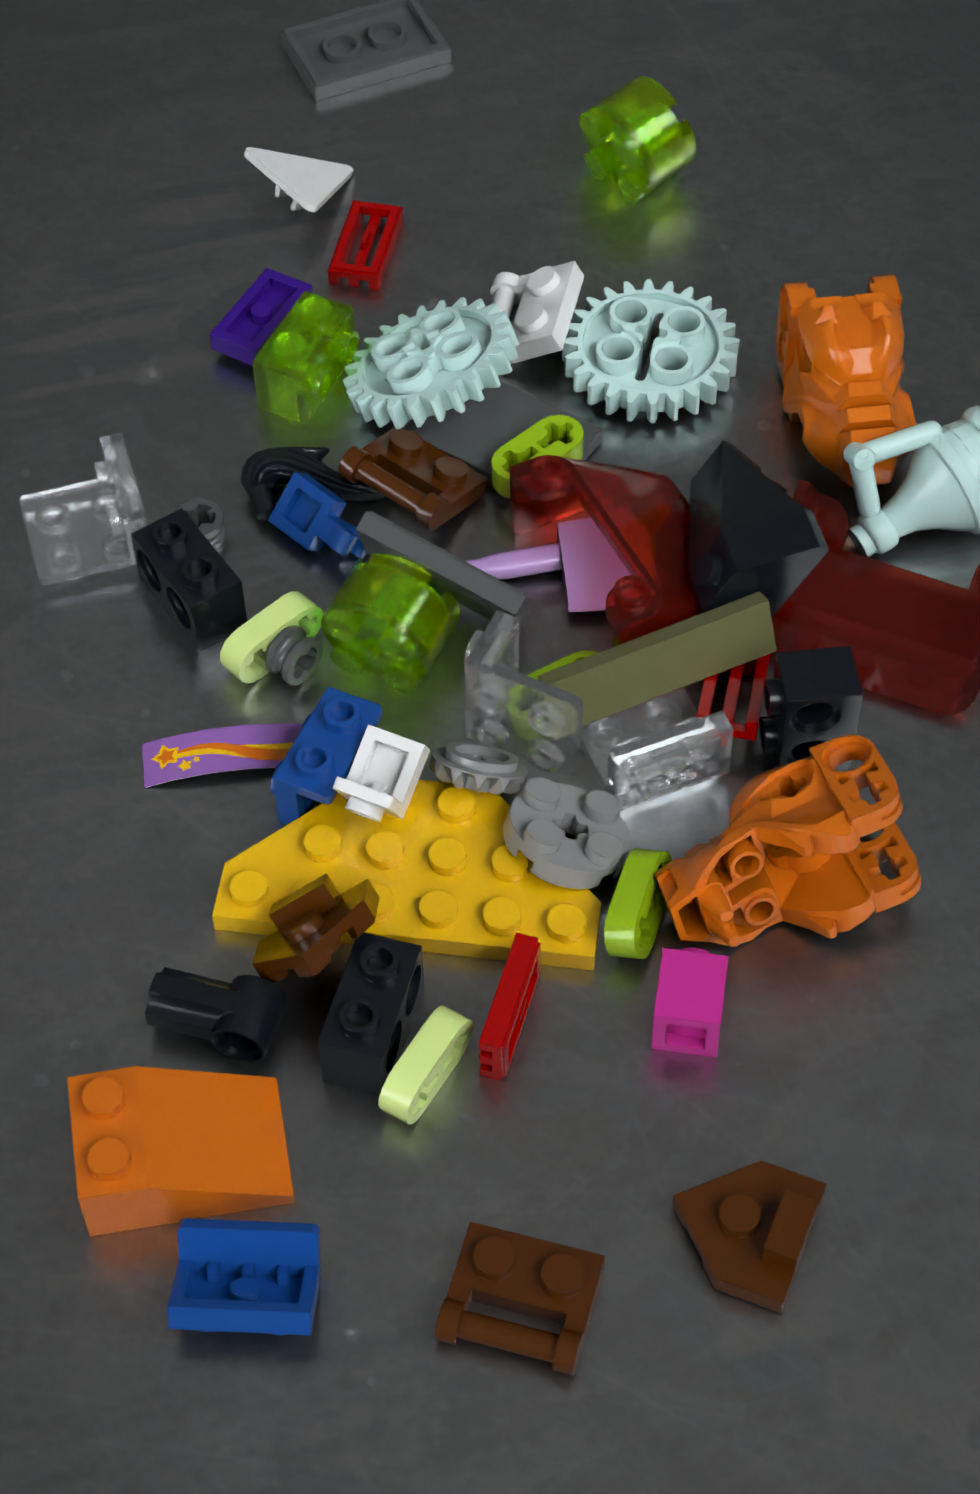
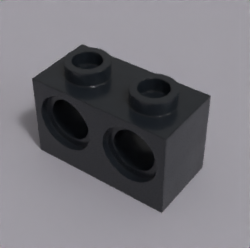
M182 508L131 533L141 582L197 652L229 637L238 627L247 622L242 581Z
M851 646L776 653L773 678L765 679L763 687L764 703L768 716L760 717L759 720L762 751L764 754L773 753L775 766L779 767L810 757L809 748L836 737L856 735L863 694ZM852 760L837 766L835 770L850 769Z
M365 932L355 939L317 1042L323 1082L380 1096L386 1078L401 1057L425 987L422 946Z

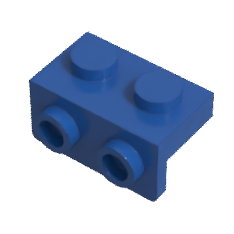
M331 687L326 689L312 714L305 719L300 734L286 757L279 762L274 771L270 790L275 795L279 822L284 824L291 823L312 810L317 801L323 804L332 803L338 793L332 789L337 776L344 779L347 778L367 726L377 727L382 718L381 705Z
M183 1218L180 1220L177 1231L179 1262L167 1306L169 1329L199 1330L202 1332L268 1333L272 1335H312L321 1282L320 1228L318 1225L312 1223Z

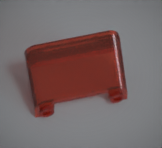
M554 455L535 457L510 467V526L516 535L524 534L586 510L631 574L620 578L606 597L605 614L613 627L612 648L702 614L687 575L690 504L670 478L658 472Z
M799 480L793 499L805 504L813 511L829 551L772 617L777 651L770 653V657L775 659L776 653L851 646L861 688L943 715H956L968 710L975 703L980 693V564L975 570L968 590L843 550L850 528L847 511L834 498L820 494L812 483Z

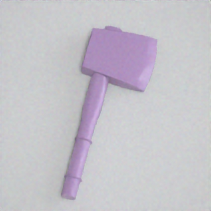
M625 512L557 523V543L500 552L478 559L466 560L469 564L499 580L561 570L569 612L616 609L660 596L645 556L646 547L641 529L633 530ZM387 571L384 575L358 579L362 602L387 597L393 599L394 596L433 590L402 572L389 573Z

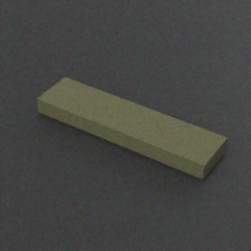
M759 591L539 675L538 680L549 726L558 736L777 651L769 600Z

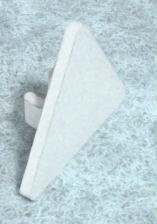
M246 147L244 157L276 184V197L290 196L293 199L290 205L292 211L305 209L309 212H316L351 178L353 168L349 165L255 147Z

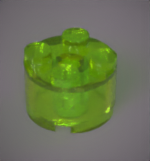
M639 76L635 80L625 83L586 110L578 119L589 151L585 154V162L589 170L598 179H603L606 176L612 178L618 183L624 197L631 203H637L682 171L696 156V141L693 130L687 118L680 123L670 109L677 102L662 85L649 77Z
M372 554L366 563H362L361 558L355 562L323 615L321 627L326 639L334 648L330 658L339 668L351 674H360L363 669L383 676L385 682L393 689L401 693L411 694L415 692L419 683L427 678L459 622V605L448 589H446L441 597L428 584L433 576L418 565L389 554Z

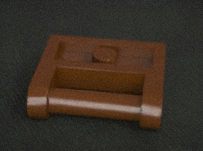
M403 427L401 429H391L363 448L358 446L351 447L343 455L338 466V474L354 484L360 481L414 513L416 515V522L431 531L437 529L483 497L488 481L487 477L468 467L461 459L446 454L424 441L417 433L406 430Z
M470 1222L447 1297L444 1299L438 1315L435 1340L457 1345L459 1339L551 1362L553 1363L552 1371L574 1376L605 1268V1255ZM471 1301L563 1324V1328L560 1334L471 1312L469 1307Z

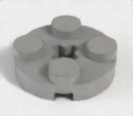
M544 777L531 778L526 782L523 791L514 798L503 825L504 841L512 855L516 858L520 850L525 857L534 862L530 872L549 883L572 889L597 887L600 885L603 877L611 874L614 878L620 872L631 845L629 829L619 815L621 804L615 796L603 790H592L589 792L576 786L554 783ZM565 832L574 836L576 839H570L565 837Z

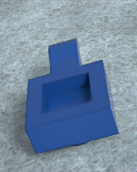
M294 471L268 521L307 550L320 552L326 543L342 556L347 557L351 552L359 559H363L366 554L356 531L357 527L339 518L347 503L308 474Z

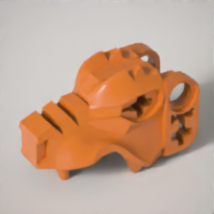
M893 274L870 276L866 293L855 294L854 296L817 297L815 289L808 288L806 282L783 283L780 290L776 329V353L784 385L782 398L783 412L788 413L791 423L802 422V442L809 453L821 465L837 474L839 480L845 481L851 487H853L849 463L844 459V450L848 444L852 442L864 443L916 425L909 393L904 392L900 386V379L905 364L901 358L904 352V328L900 311L902 296L896 277ZM909 452L875 463L873 468L876 484H889L897 466L907 457Z
M860 735L836 737L809 748L810 757L756 775L736 794L729 810V827L722 834L709 839V843L696 844L685 853L684 858L673 859L655 873L667 911L680 940L713 942L737 947L742 943L752 941L765 928L782 921L810 929L827 938H835L837 933L850 931L864 922L874 911L878 913L906 902L916 895L922 884L916 856L895 823L903 810L897 781L875 745L868 738ZM860 760L864 762L856 769L848 771L835 770L837 766L846 761ZM869 786L870 793L877 803L869 805L867 801L862 800L859 790ZM878 830L883 831L879 837L873 840L860 841V838ZM888 860L889 866L897 878L889 880L887 876L882 875L879 864Z

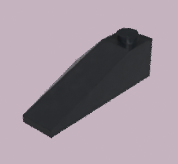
M724 440L691 480L687 575L702 613L760 591L769 600L772 618L827 554L829 548L813 511L805 504L791 498L786 493L787 489L780 483L765 476L756 463L732 443Z

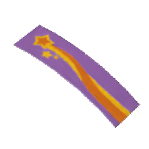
M249 724L212 728L143 743L144 788L210 773L256 768H276L279 762L286 757L300 734L303 724Z

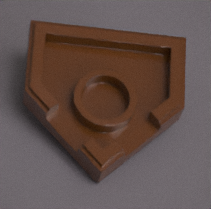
M327 873L272 904L269 917L278 930L259 940L252 965L260 977L271 982L284 980L289 975L287 972L289 969H294L299 977L316 976L332 962L330 955L342 945L344 941L342 936L346 932L349 933L352 939L358 938L375 923L379 895L368 879L340 894Z
M761 1160L673 1195L672 1206L683 1228L688 1230L703 1260L702 1265L714 1289L782 1314L825 1196L827 1183Z

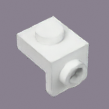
M368 725L347 779L337 776L332 789L348 799L345 809L354 814L376 822H381L384 813L403 819L430 749L425 744Z

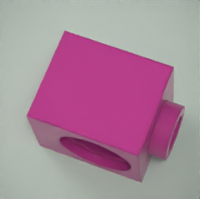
M695 947L681 950L663 948L653 1017L651 1049L717 1058L729 956L711 954L707 950Z

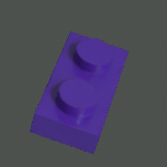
M266 268L211 331L210 341L212 350L258 367L313 302L312 285Z

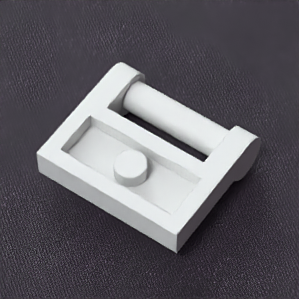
M575 261L553 267L544 266L535 272L522 276L511 272H501L495 276L490 290L493 299L492 304L496 303L500 312L506 311L508 318L513 306L519 304L512 325L519 345L515 347L519 356L518 359L510 361V364L563 350L584 280V274Z

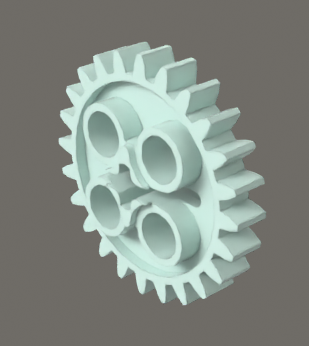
M646 279L642 290H635L629 281H625L623 293L617 294L612 289L605 287L603 288V301L588 296L586 298V310H574L573 321L570 323L562 350V361L565 362V376L573 378V390L575 393L587 391V404L593 405L605 400V414L611 415L621 407L626 409L627 421H632L638 412H646L649 422L655 423L658 412L664 411L671 420L677 421L679 408L684 407L694 415L699 414L700 400L714 405L716 403L717 391L727 392L729 390L730 377H735L737 371L739 339L735 338L736 325L732 322H726L727 310L725 308L711 310L712 297L706 296L695 301L693 299L694 288L691 286L678 294L674 292L673 281H668L662 290H656L651 279ZM660 320L659 336L654 339L650 353V366L646 378L640 381L642 363L646 362L649 355L651 333L655 322Z
M461 297L452 307H447L445 300H440L434 310L427 311L426 307L421 305L417 309L416 316L409 318L404 314L398 315L399 324L394 327L388 325L380 326L382 335L379 338H365L363 341L367 349L355 351L351 354L355 363L345 366L348 377L343 379V383L357 414L361 413L365 422L375 419L377 426L382 428L392 421L396 429H401L409 420L413 419L418 428L425 423L429 416L434 415L438 422L443 421L446 411L452 408L459 413L465 412L464 402L469 399L475 401H483L485 399L482 393L484 388H499L501 383L497 375L512 372L509 362L518 359L519 355L515 347L519 345V342L506 311L500 312L496 303L485 307L483 299L479 298L468 306L465 297Z

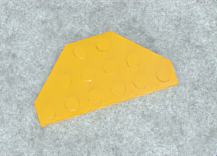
M419 779L403 819L387 813L383 814L381 822L364 818L346 810L345 807L348 799L338 793L332 803L318 805L224 863L212 914L215 930L270 935L278 930L269 917L272 904L327 873L341 894L368 879L380 898L375 923L365 933L422 946V952L507 961L517 932L538 937V942L541 943V965L594 971L602 903L589 889L566 888L542 880L530 872L534 862L525 857L520 850L516 858L512 855L503 837V825L510 805L500 795L481 791L476 793L471 789L456 788L453 783ZM346 932L342 936L344 939L343 943L354 945L356 938L352 939L349 933Z

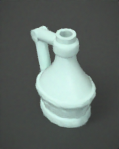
M980 406L969 407L959 417L960 420L942 427L937 421L930 420L864 443L852 442L846 446L844 459L849 463L857 509L860 513L857 524L848 529V534L864 558L867 559L875 553H887L898 544L900 537L916 531L941 529L970 531L974 535L980 534ZM915 450L903 483L895 495L880 508L873 465Z

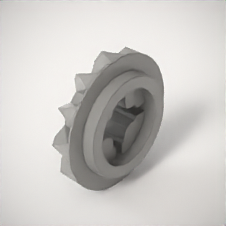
M451 742L446 747L434 749L429 768L442 782L453 783L456 788H467L476 793L480 791L489 792L494 795L519 792L521 787L525 786L529 774V769L520 763L518 757L497 747L473 742Z

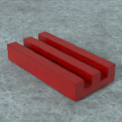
M357 200L352 201L328 267L329 284L339 285L341 278H347L349 287L359 288L361 281H369V289L380 291L404 221L403 207ZM370 215L354 264H349L347 261L363 216ZM385 217L387 221L370 267L367 264L383 218Z
M770 654L723 672L730 673L721 721L710 719L719 673L704 679L696 716L695 732L756 741L764 697V680L767 679ZM743 675L754 677L745 724L734 723Z
M516 932L478 1042L479 1049L481 1050L479 1054V1063H481L479 1069L480 1076L502 1081L503 1077L506 1078L541 974V943L538 942V937Z

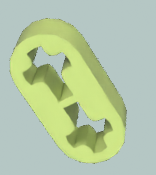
M299 591L286 593L229 635L220 651L221 664L241 682L246 684L256 682L270 672L266 668L265 659L267 651L276 636L285 628L297 625L306 632V637H315L323 623L324 614L322 609Z
M440 1005L437 1007L386 1078L379 1096L378 1106L380 1110L408 1125L415 1123L427 1109L463 1056L471 1039L474 1026L473 1021L446 1006Z

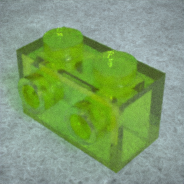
M307 291L303 292L252 361L258 408L303 424L309 422L345 371V366L351 363L354 358L353 355L358 349L359 334L355 331L352 306Z

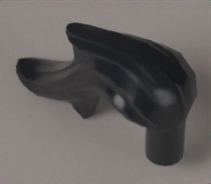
M327 447L268 448L254 453L242 467L241 483L248 493L258 520L269 519L276 506L270 489L280 485H287L294 471L308 474L342 500L368 502L382 499L386 496L361 481L354 484L329 468L322 461L330 451Z

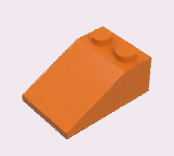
M141 1066L67 1077L78 1201L90 1237L177 1223L183 1218L201 1219L295 1203L277 1077Z

